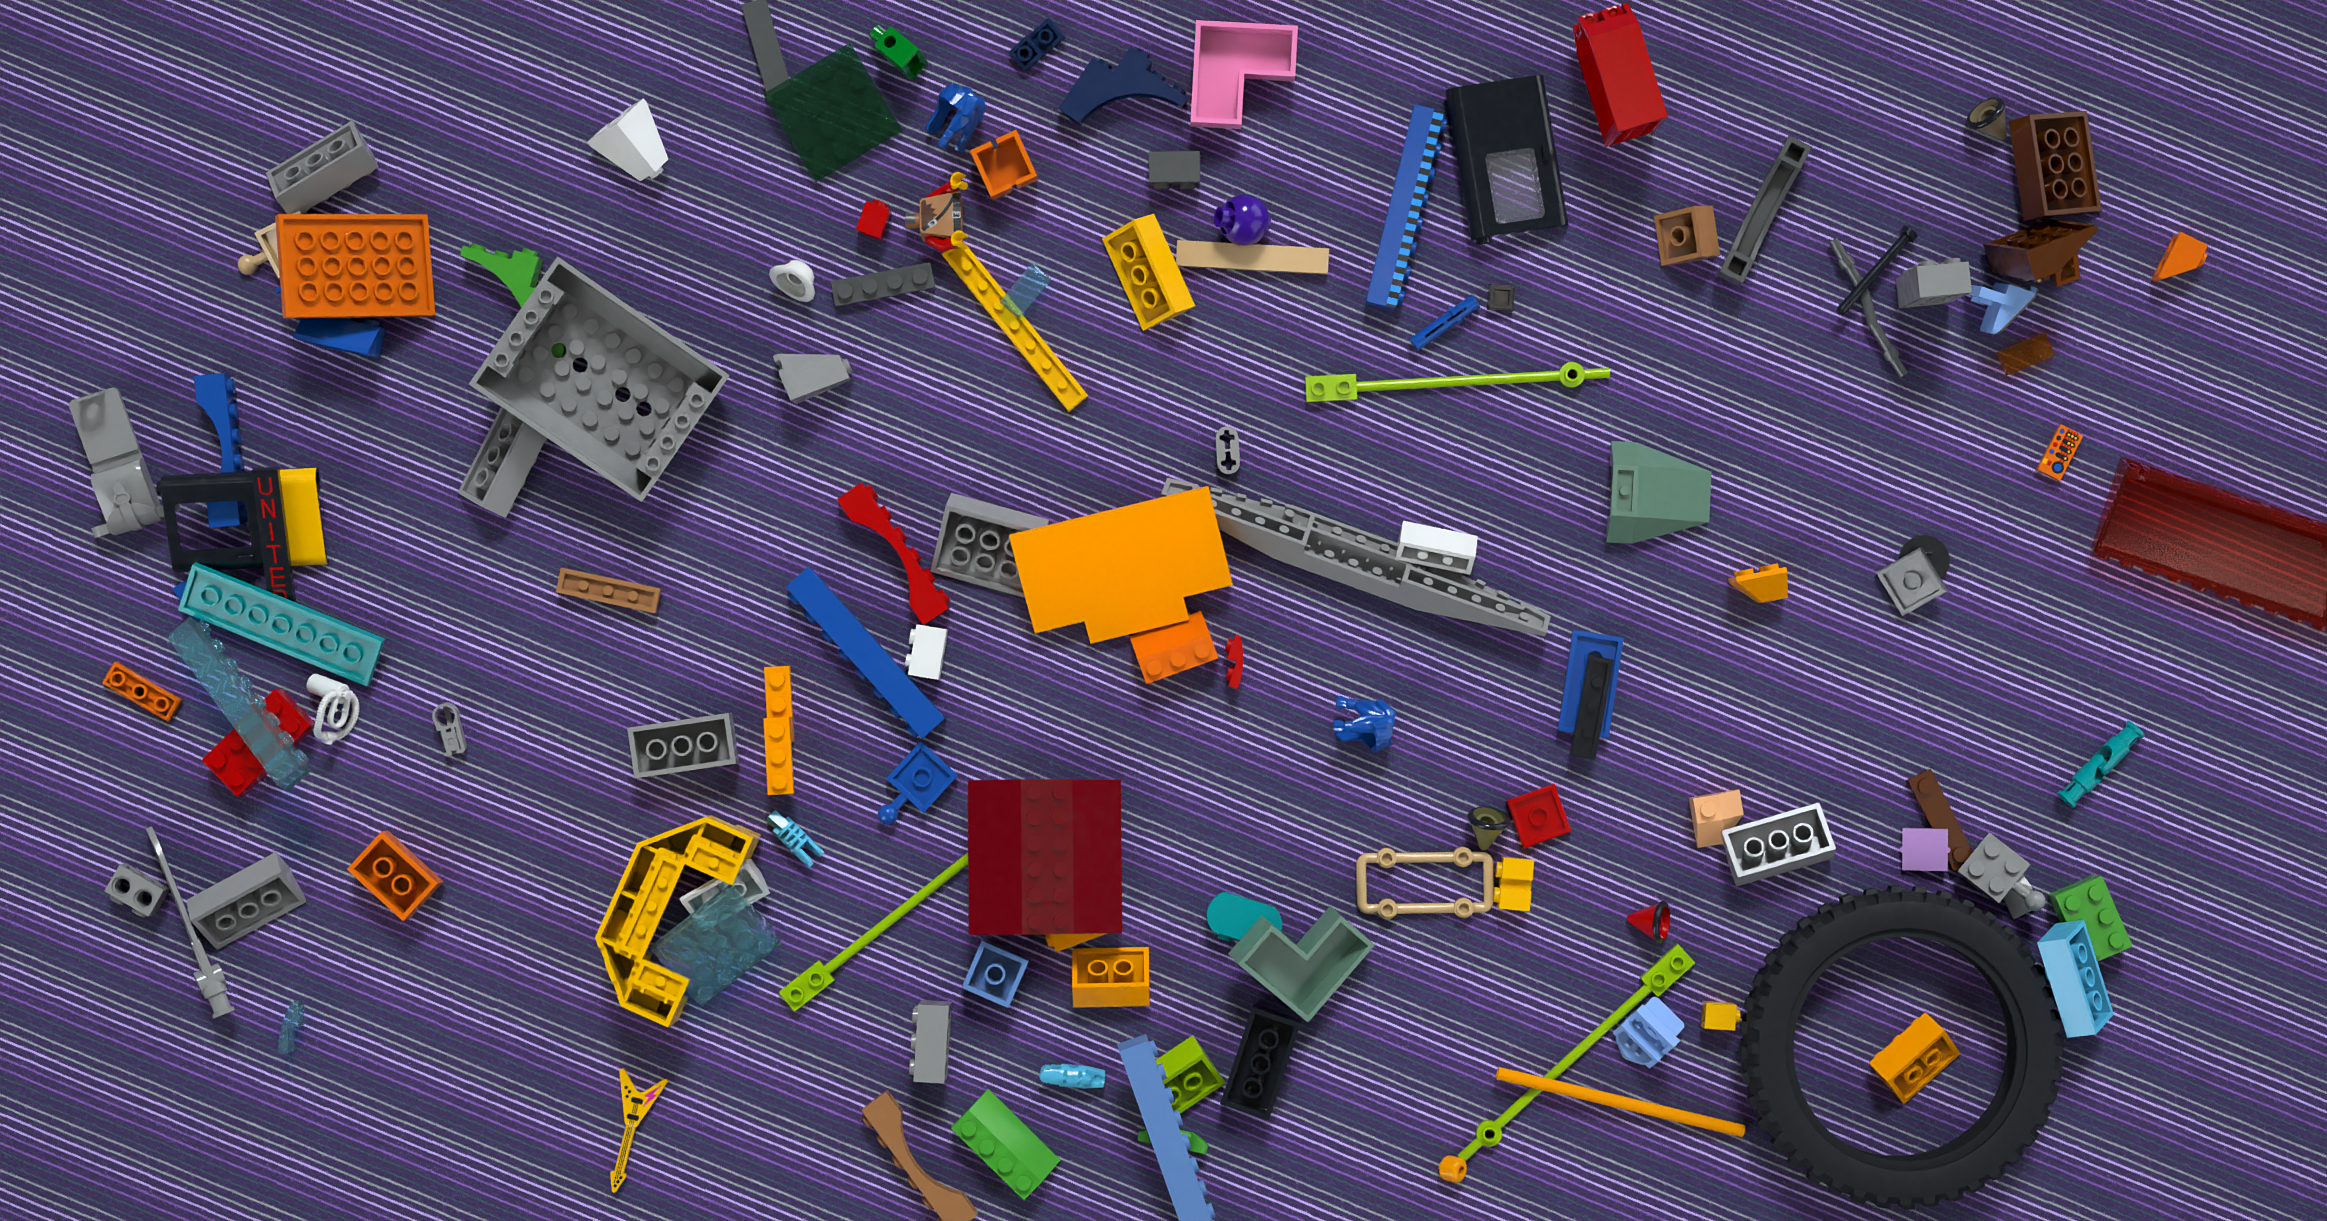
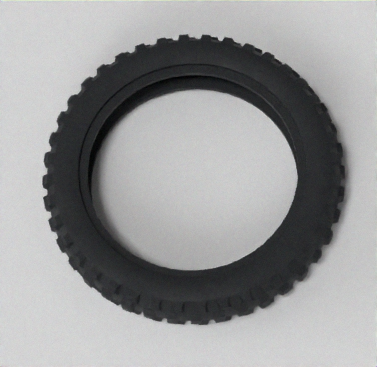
M1888 885L1886 891H1880L1873 887L1864 889L1863 894L1858 896L1847 893L1839 896L1838 903H1825L1817 908L1818 913L1814 916L1808 915L1799 919L1796 922L1798 928L1785 933L1779 939L1781 945L1778 948H1773L1763 959L1766 966L1765 968H1759L1752 981L1755 988L1745 998L1743 1006L1748 1011L1743 1014L1742 1022L1740 1023V1032L1744 1033V1037L1741 1038V1046L1738 1047L1739 1057L1744 1059V1062L1741 1063L1742 1080L1749 1085L1747 1086L1749 1093L1747 1099L1751 1107L1757 1108L1755 1110L1758 1116L1757 1121L1763 1130L1768 1129L1767 1132L1771 1136L1770 1142L1778 1151L1782 1150L1788 1157L1787 1162L1795 1169L1801 1167L1807 1172L1806 1178L1813 1183L1819 1184L1822 1182L1826 1184L1829 1192L1838 1196L1845 1193L1850 1195L1853 1202L1864 1205L1866 1201H1872L1877 1207L1887 1209L1890 1204H1897L1904 1210H1912L1916 1204L1932 1207L1937 1206L1939 1200L1942 1199L1957 1201L1963 1199V1192L1974 1193L1985 1187L1984 1182L1988 1179L1994 1181L2006 1173L2005 1167L2007 1165L2014 1166L2023 1156L2022 1149L2030 1147L2039 1136L2037 1128L2045 1126L2050 1114L2047 1108L2049 1104H2054L2059 1091V1087L2055 1085V1082L2061 1080L2063 1062L2059 1061V1057L2063 1056L2064 1037L2058 1035V1032L2062 1031L2060 1014L2058 1011H2054L2057 1004L2052 988L2046 987L2049 982L2041 965L2035 964L2036 960L2031 955L2032 951L2026 944H2020L2021 941L2014 935L2015 932L2006 925L2002 927V924L1996 921V916L1989 911H1982L1974 907V903L1966 899H1961L1960 901L1952 899L1950 893L1940 890L1936 893H1929L1925 887L1914 886L1911 891L1903 890L1900 885ZM1916 937L1936 941L1956 951L1968 960L1990 985L2001 1008L2006 1028L2007 1055L2000 1085L1990 1105L1982 1116L1959 1137L1941 1147L1918 1154L1902 1156L1876 1154L1857 1149L1839 1140L1827 1130L1810 1109L1803 1096L1795 1070L1793 1054L1795 1028L1806 996L1822 973L1835 961L1848 952L1870 942L1886 938Z

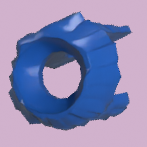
M951 83L939 92L937 107L932 117L926 123L925 130L933 134L942 129L949 111L956 107L958 111L939 140L938 145L941 148H947L950 139L953 138L956 132L962 130L961 137L954 149L963 153L979 122L984 121L983 116L986 106L982 96L978 97L971 88Z
M1338 696L1336 699L1337 709L1355 710L1361 716L1353 721L1343 722L1335 720L1333 722V732L1336 733L1337 739L1341 740L1342 743L1354 740L1363 741L1374 754L1393 745L1391 737L1393 736L1392 731L1395 723V709L1388 706L1382 699H1377L1376 701L1367 699L1355 700Z

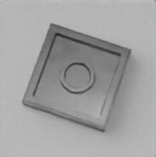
M1922 547L1876 572L1902 616L1948 591Z

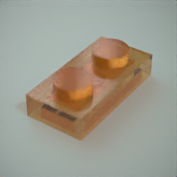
M2046 333L1996 352L2006 376L2055 356Z

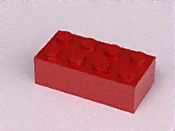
M274 689L202 761L237 797L245 796L314 729L315 722L283 689Z

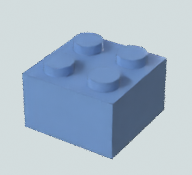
M983 938L961 988L1009 1008L1030 958Z

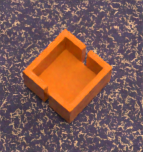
M1017 130L996 138L999 148L994 149L990 141L970 150L992 201L1013 192L1012 186L1016 185L1017 189H1020L1038 181V176Z

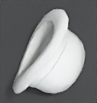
M791 260L784 265H777L770 269L769 276L773 284L782 292L802 302H809L814 299V275L812 269L807 264L799 260Z

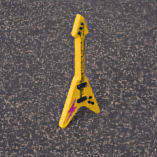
M624 1068L619 1070L626 1127L615 1170L610 1172L613 1193L618 1190L627 1177V1174L624 1172L635 1129L667 1085V1079H663L644 1092H639Z

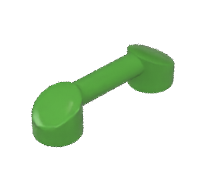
M1147 1129L1140 1130L1137 1140L1151 1143ZM1180 1130L1181 1135L1187 1133L1191 1148L1188 1149L1189 1151L1207 1154L1209 1145L1205 1140L1194 1132Z

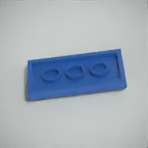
M1572 630L1557 730L1574 732L1587 656L1591 655L1614 660L1600 737L1609 738L1623 637Z

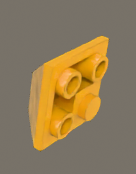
M1778 563L1759 567V572L1754 573L1753 568L1734 572L1735 577L1728 578L1729 584L1757 603L1788 598L1787 568H1779Z

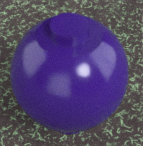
M1242 194L1232 197L1223 207H1218L1215 210L1214 224L1216 227H1220L1223 235L1229 241L1237 245L1246 246L1254 244L1264 237L1271 226V217L1261 200L1252 195Z

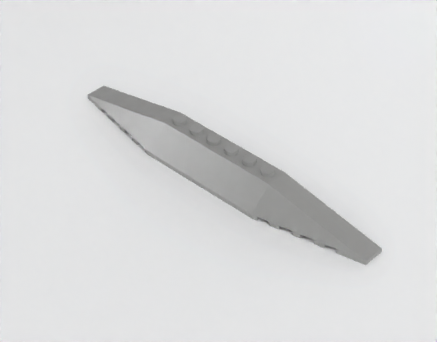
M1167 478L1160 497L1197 489L1199 485ZM1212 487L1210 489L1219 529L1276 560L1418 611L1545 636L1551 616L1524 602L1518 604L1510 600V595L1501 590L1496 593L1485 587L1486 583L1480 579L1475 582L1464 576L1463 573L1396 560L1398 544L1396 542L1294 505L1286 504L1285 507L1272 505V500L1261 498L1259 502L1246 499L1244 494L1237 493V496L1222 494L1221 489Z

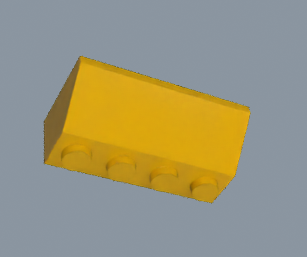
M1154 214L1134 219L1102 238L1143 331L1195 307Z

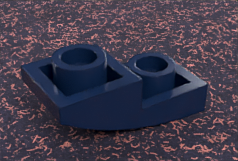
M1047 18L1030 35H1026L1015 45L1009 53L1020 67L1027 71L1060 44L1066 36L1050 18Z

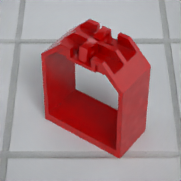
M1622 4L1621 8L1619 5H1614L1599 13L1593 12L1580 16L1577 19L1578 24L1572 27L1576 54L1605 147L1654 133L1668 115L1639 22L1629 4Z

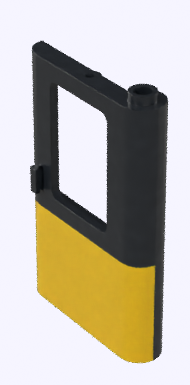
M319 468L280 469L292 566L329 564V559H327L318 495L321 488ZM252 471L163 475L161 481H157L156 489L158 496L162 497L171 564L174 573L190 572L192 565L196 562L216 571L264 568ZM238 500L246 503L251 546L184 550L181 548L175 512L176 504Z

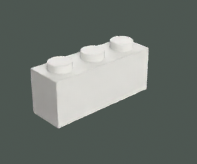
M1403 521L1395 559L1470 575L1476 556L1478 536Z

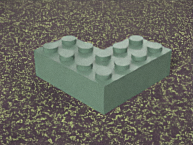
M1329 906L1297 944L1261 915L1228 954L1238 965L1305 1021L1309 1022L1375 945Z

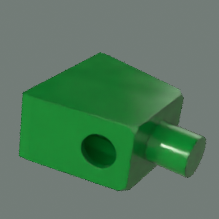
M877 25L870 32L869 37L876 42L874 46L878 52L909 80L913 81L928 64L919 48L893 27L884 30L880 25Z

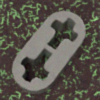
M1225 426L1216 433L1217 466L1221 473L1231 475L1240 466L1239 437L1234 428ZM1224 431H1229V434L1234 436V440L1230 441V449H1225V442L1220 440V436L1224 435ZM1225 452H1230L1231 460L1236 462V465H1233L1231 470H1226V466L1221 465V462L1226 459Z

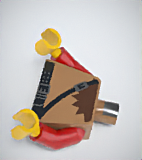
M960 172L953 173L949 182L920 200V213L905 214L906 229L920 228L922 241L940 252H946L958 247L962 250L967 248V244L963 242V239L969 236L963 232V200L958 188L965 190L968 188V183L961 181L966 175Z

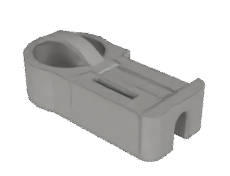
M449 702L438 705L433 711L432 719L436 730L441 731V737L446 750L443 755L451 756L455 753H463L467 750V744L458 708ZM440 707L444 709L447 725L442 724L437 718V712ZM449 708L453 710L455 715L453 723Z

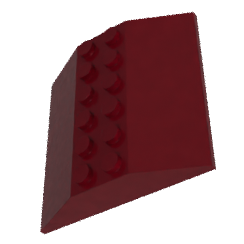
M968 780V935L1122 933L1121 780Z

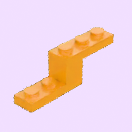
M764 667L767 718H763L767 791L768 795L794 794L792 742H795L791 667Z

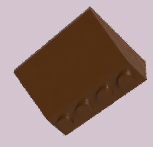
M2087 111L2035 114L2009 121L2024 221L2044 220L2102 211Z
M2049 219L1984 243L1983 246L1991 273L2000 274L2002 277L2011 276L2012 279L2023 278V281L2034 280V283H2040L2049 280V275L2059 272L2098 231L2097 225Z

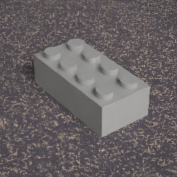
M1951 258L1944 260L1945 262H1940L1938 265H1935L1934 260L1923 261L1913 265L1912 268H1908L1907 271H1903V275L1896 278L1898 307L1909 308L1949 304L1972 293L1969 261L1961 262L1960 258Z
M732 713L627 728L634 779L739 763Z

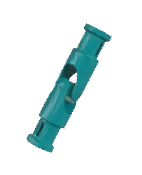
M2127 721L2123 730L2117 736H2112L2072 777V781L2063 791L2059 790L2057 792V795L2068 806L2075 808L2076 802L2085 793H2089L2130 752L2129 748L2139 738L2142 739L2145 736L2142 730L2133 722ZM2107 756H2111L2108 762L2104 759Z

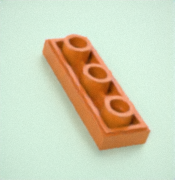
M117 661L113 663L102 682L103 685L167 722L171 721L183 700ZM140 687L144 689V694L142 696H140L138 692Z

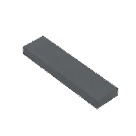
M756 0L742 4V10L769 103L793 97V90L767 0Z

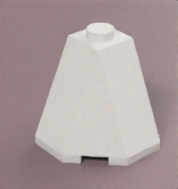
M644 98L627 108L619 117L600 129L587 142L590 147L639 181L648 176L651 179L658 176L663 171L661 166L668 160L648 104Z

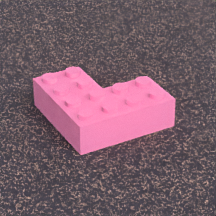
M1196 20L1190 127L1241 129L1244 79L1294 82L1298 26Z

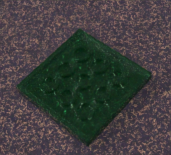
M848 43L763 94L816 183L903 131L851 43Z

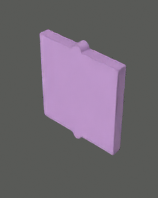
M1903 828L1902 846L1900 847L1902 852V870L1948 871V853L1951 850L1948 847V829Z

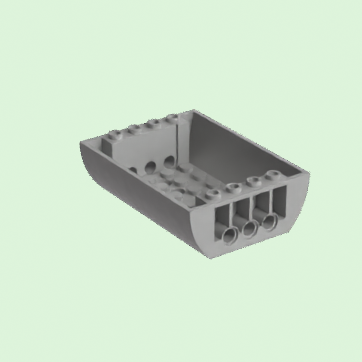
M557 256L469 385L642 502L730 375ZM556 343H562L566 347V354L562 358H556L552 354V347ZM584 358L587 361L588 367L585 372L578 373L574 370L573 362L575 359ZM620 387H626L630 391V398L625 402L617 400L615 396L616 390ZM642 401L648 402L652 407V411L648 416H641L637 412V405Z

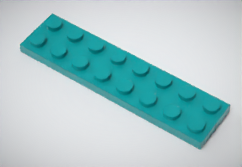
M197 562L191 567L178 608L181 612L364 686H368L371 683L385 638Z

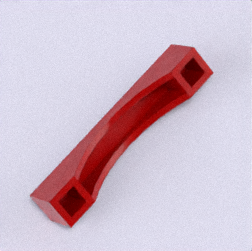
M861 482L839 497L837 501L851 521L866 525L877 531L896 549L908 575L910 589L909 605L925 626L950 609L947 605L950 599L943 589L939 591L933 584L936 579L928 568L923 570L918 562L921 560V557L914 547L911 549L907 547L904 542L907 537L899 526L893 527L889 521L893 517L885 505L880 508L875 501L878 495L870 484L865 486Z

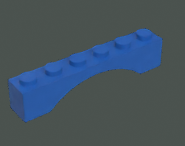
M226 373L194 376L196 402L207 412L219 435L222 449L220 472L241 471L240 469H243L244 462L242 455L238 451V444L241 443V434L239 429H236L235 419H238V407L233 402V394L236 392L235 381L231 378V375ZM244 501L207 502L209 528L221 529L246 526L248 515Z

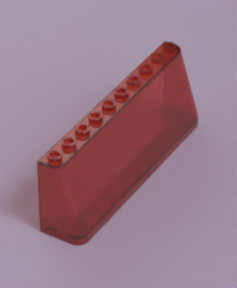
M2124 457L2120 458L2091 546L2096 557L2104 560H2109L2111 557L2119 560L2118 563L2125 567L2133 568L2134 565L2142 567V571L2147 574L2157 576L2160 573L2166 575L2167 579L2174 583L2188 582L2196 590L2205 592L2206 589L2215 591V595L2223 599L2230 600V597L2240 599L2239 602L2245 606L2254 608L2255 605L2264 607L2263 610L2267 613L2278 615L2280 612L2288 615L2287 618L2294 622L2303 623L2304 620L2312 623V626L2316 629L2327 631V523Z

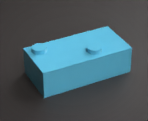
M2077 920L2056 923L2037 942L2045 966V977L2050 982L2067 1038L2096 1035L2114 1013L2085 921Z

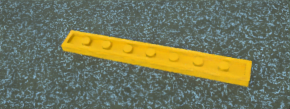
M968 246L965 250L958 247L941 254L1068 412L1089 397Z

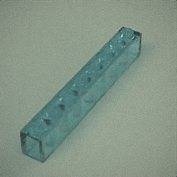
M189 617L171 632L167 638L276 785L289 791L312 771L307 764L309 761L307 756L301 750H296L293 746L295 741L288 732L281 730L278 726L281 723L280 720L272 712L266 710L265 706L267 703L259 694H254L251 690L253 685L246 676L239 674L237 671L239 668L238 664L231 657L225 655L223 644L218 639H213L210 635L211 628L203 620L197 621Z

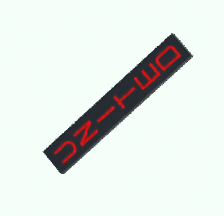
M279 467L253 468L252 479L266 588L268 592L296 602Z

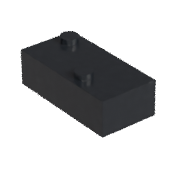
M1253 1004L1220 1103L1221 1105L1269 1121L1301 1025V1019Z

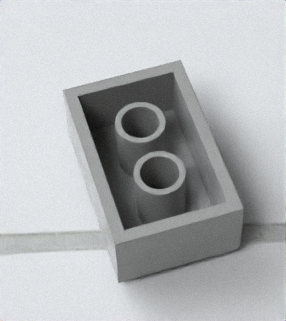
M921 1000L918 1006L913 1008L912 1024H917V1030L911 1036V1049H915V1057H912V1060L910 1059L909 1075H914L913 1082L944 1084L947 1079L952 1002Z

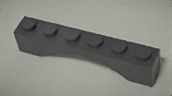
M1790 135L1784 139L1715 275L1736 286L1744 282L1767 230L1789 188L1801 170L1812 146Z

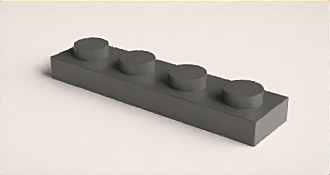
M930 262L831 281L836 307L936 288Z

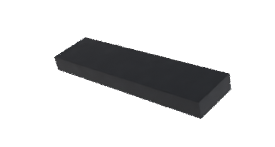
M1587 656L1569 753L1571 756L1596 759L1613 659Z

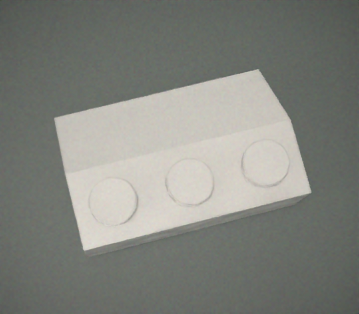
M747 859L743 862L733 885L714 878L679 899L700 928L705 931L770 894L760 870L752 859Z

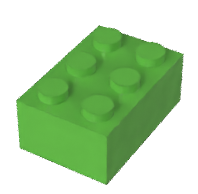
M2093 874L2048 894L2060 923L2077 920L2085 921L2097 962L2133 947L2102 876Z

